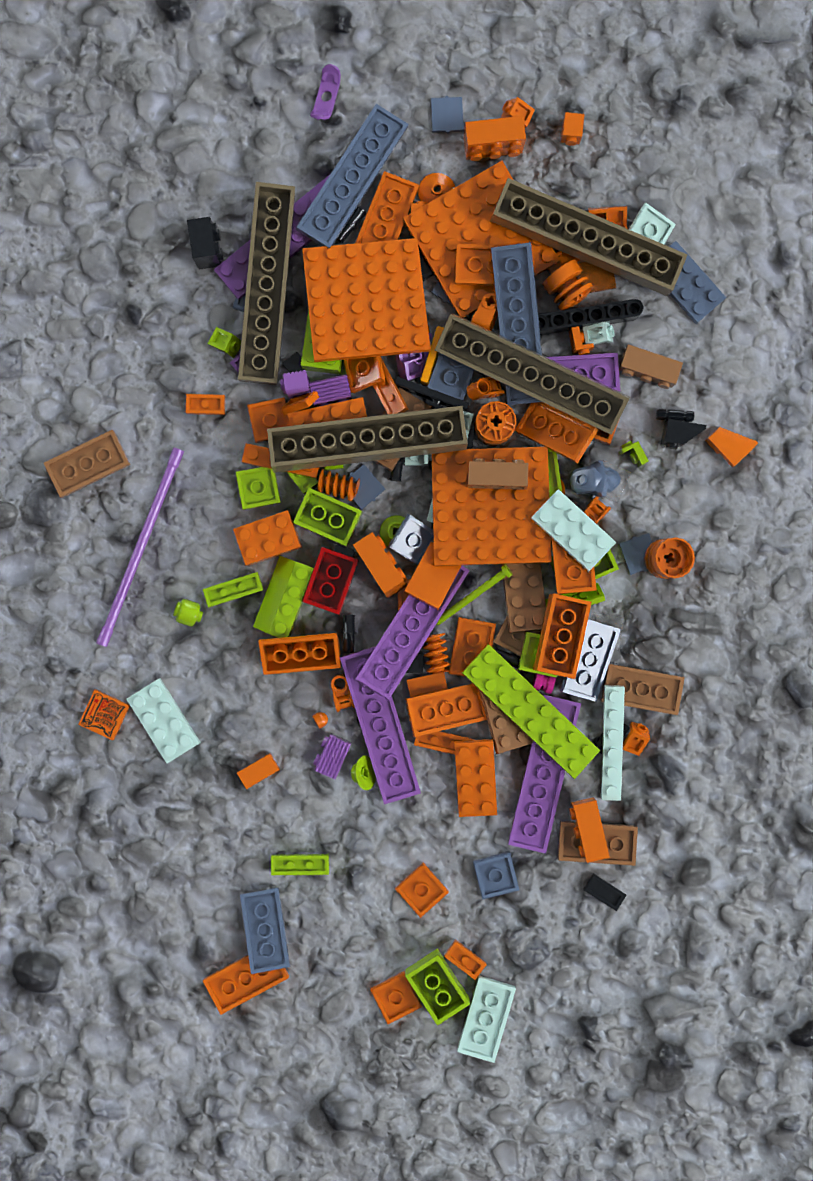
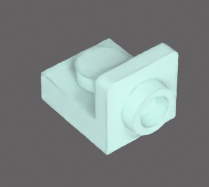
M604 321L583 327L586 344L594 343V345L613 342L612 337L615 336L613 326H610L609 323Z
M432 454L405 457V466H428V461H432Z

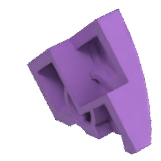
M429 333V339H432V333ZM429 352L395 355L399 377L412 380L422 376L425 360Z

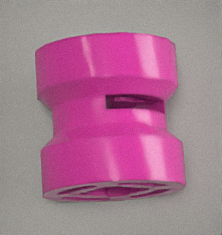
M535 673L532 686L537 691L541 689L545 693L551 694L556 678Z

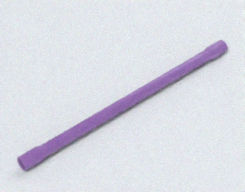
M173 447L152 506L106 622L96 643L99 645L108 646L113 628L175 471L184 454V451Z

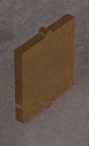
M587 262L578 263L583 270L579 279L587 276L589 280L584 285L590 282L594 285L593 290L589 293L617 288L615 274Z

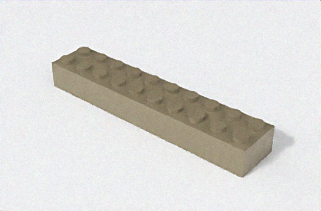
M510 178L505 183L490 220L493 223L665 296H668L674 290L687 258V254Z
M256 182L238 374V380L241 382L278 386L295 186Z
M450 314L435 348V351L611 435L630 399L629 396L456 314Z
M463 406L267 429L271 468L274 473L462 451L467 449L468 444Z

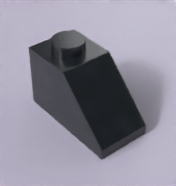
M667 419L664 422L661 444L666 445L668 449H677L704 431L707 425Z

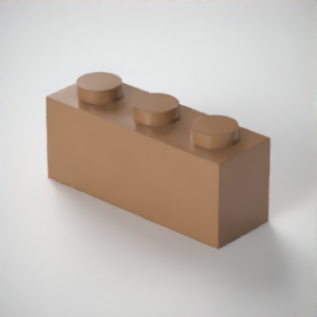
M628 344L624 350L619 371H622V374L625 376L633 377L634 375L640 377V380L643 382L651 383L652 381L658 383V386L661 388L669 389V387L672 388L676 385L683 362Z
M480 458L473 459V461H469L468 488L527 490L528 463H524V460L520 459L512 460V462H505L503 459H493V462H485V459Z

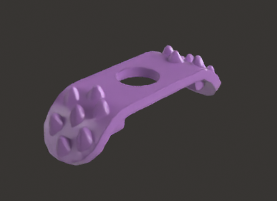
M327 64L322 69V79L316 102L310 113V116L317 120L323 119L325 121L331 117L341 80L340 70L333 64ZM330 92L332 98L327 102L323 101L321 98L323 93Z

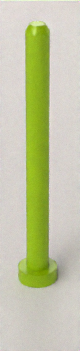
M504 564L500 572L446 610L436 625L442 624L506 576L510 578L513 573L509 567Z

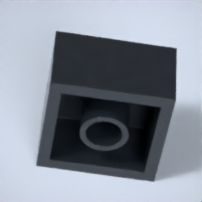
M210 217L187 220L192 259L198 269L214 268L220 265L224 256L218 242L221 241V236L216 223H213Z

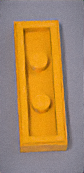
M438 326L436 328L431 350L428 353L420 379L424 386H428L439 354V352L435 351L444 327Z

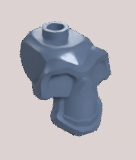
M602 460L595 461L590 466L575 469L570 475V485L573 492L576 494L592 493L597 497H606L607 492L615 490L621 482L620 474L610 467H605Z

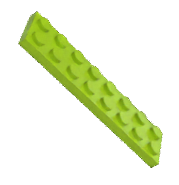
M489 644L462 672L468 680L573 779H576L599 753L600 750Z

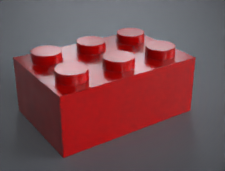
M322 547L302 602L340 615L359 560Z

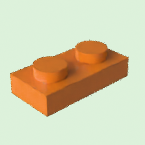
M186 394V414L225 415L226 396Z
M456 939L444 954L446 959L474 980H476L487 965L484 960Z

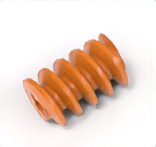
M324 469L321 470L318 479L319 492L323 493L325 491L326 495H330L333 492L334 497H338L340 494L341 499H345L348 496L349 501L354 499L360 485V478L354 483L352 476L349 481H346L345 474L339 479V473L332 477L329 470L327 475H324Z
M445 633L429 635L425 641L428 644L423 649L429 650L428 653L424 654V657L430 658V660L425 662L426 665H431V668L426 670L429 673L436 674L451 671L445 669V667L450 665L449 662L444 661L449 656L442 653L448 650L447 647L441 646L446 643V639L440 638Z

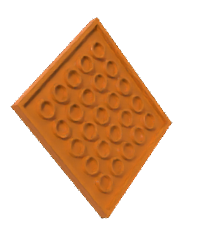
M503 161L498 162L403 217V221L412 237L418 238V247L454 310L462 318L478 309L484 295L488 293L496 294L495 286L455 285L457 244L507 246L531 242V247H534V277L560 261L552 247L490 221L507 179L513 180Z
M418 238L333 245L330 248L326 246L302 248L314 363L430 352L431 347Z
M548 447L466 449L432 454L434 566L552 562L551 537L531 519L549 499ZM477 458L485 459V462H493V459H503L505 462H512V460L516 459L524 460V463H528L527 490L468 488L469 461Z

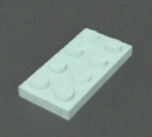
M559 489L531 517L539 527L588 572L616 544L605 531Z
M161 678L127 698L128 703L167 764L201 743Z
M478 976L457 1052L495 1063L516 986Z

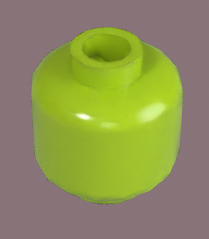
M188 599L177 602L173 612L176 622L190 627L195 625L196 622H200L203 612L200 611V604Z

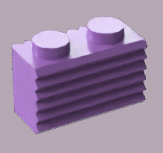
M305 370L303 372H292L291 374L289 372L287 374L284 373L283 379H280L281 389L284 394L288 395L289 399L311 392L310 379Z
M347 374L309 382L311 392L316 391L320 396L314 402L315 407L352 399Z
M330 734L329 737L325 736L321 747L324 748L321 755L317 754L313 765H316L314 771L336 780L352 742L334 734Z

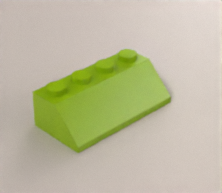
M279 556L253 627L278 638L290 637L314 568Z

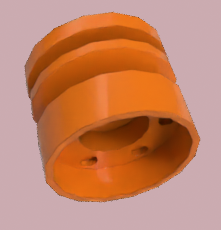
M575 259L558 268L542 284L549 295L559 292L554 302L557 304L563 301L558 306L560 311L580 303L594 288L591 282L584 285L589 280L587 276L580 279L577 278L583 270Z
M500 401L489 402L478 411L474 423L475 434L486 445L500 446L512 436L517 424L516 415L513 409L506 403ZM494 418H496L499 422L497 427H495L494 423H492Z
M674 537L656 540L651 543L645 552L644 560L646 568L652 575L657 578L672 579L688 574L694 565L695 556L694 550L688 542Z

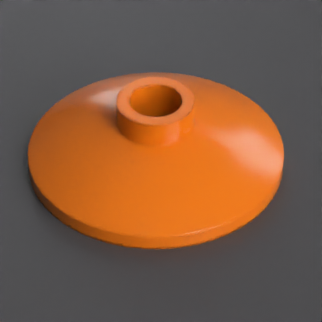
M429 174L423 178L419 185V199L428 204L455 188V184L445 174ZM439 187L441 190L439 192H435L434 188Z

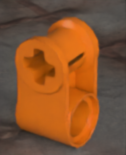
M488 293L484 295L471 322L492 331L498 317L496 294Z
M491 377L478 379L468 385L466 390L468 397L472 400L495 398L505 394L501 388L500 381Z
M595 496L583 512L589 513V518L597 524L609 512L611 507L605 506L599 500V497Z
M344 674L335 675L331 681L336 711L340 712L341 709L349 707L355 708L346 676ZM338 678L343 679L345 686L342 688L337 687L335 680Z

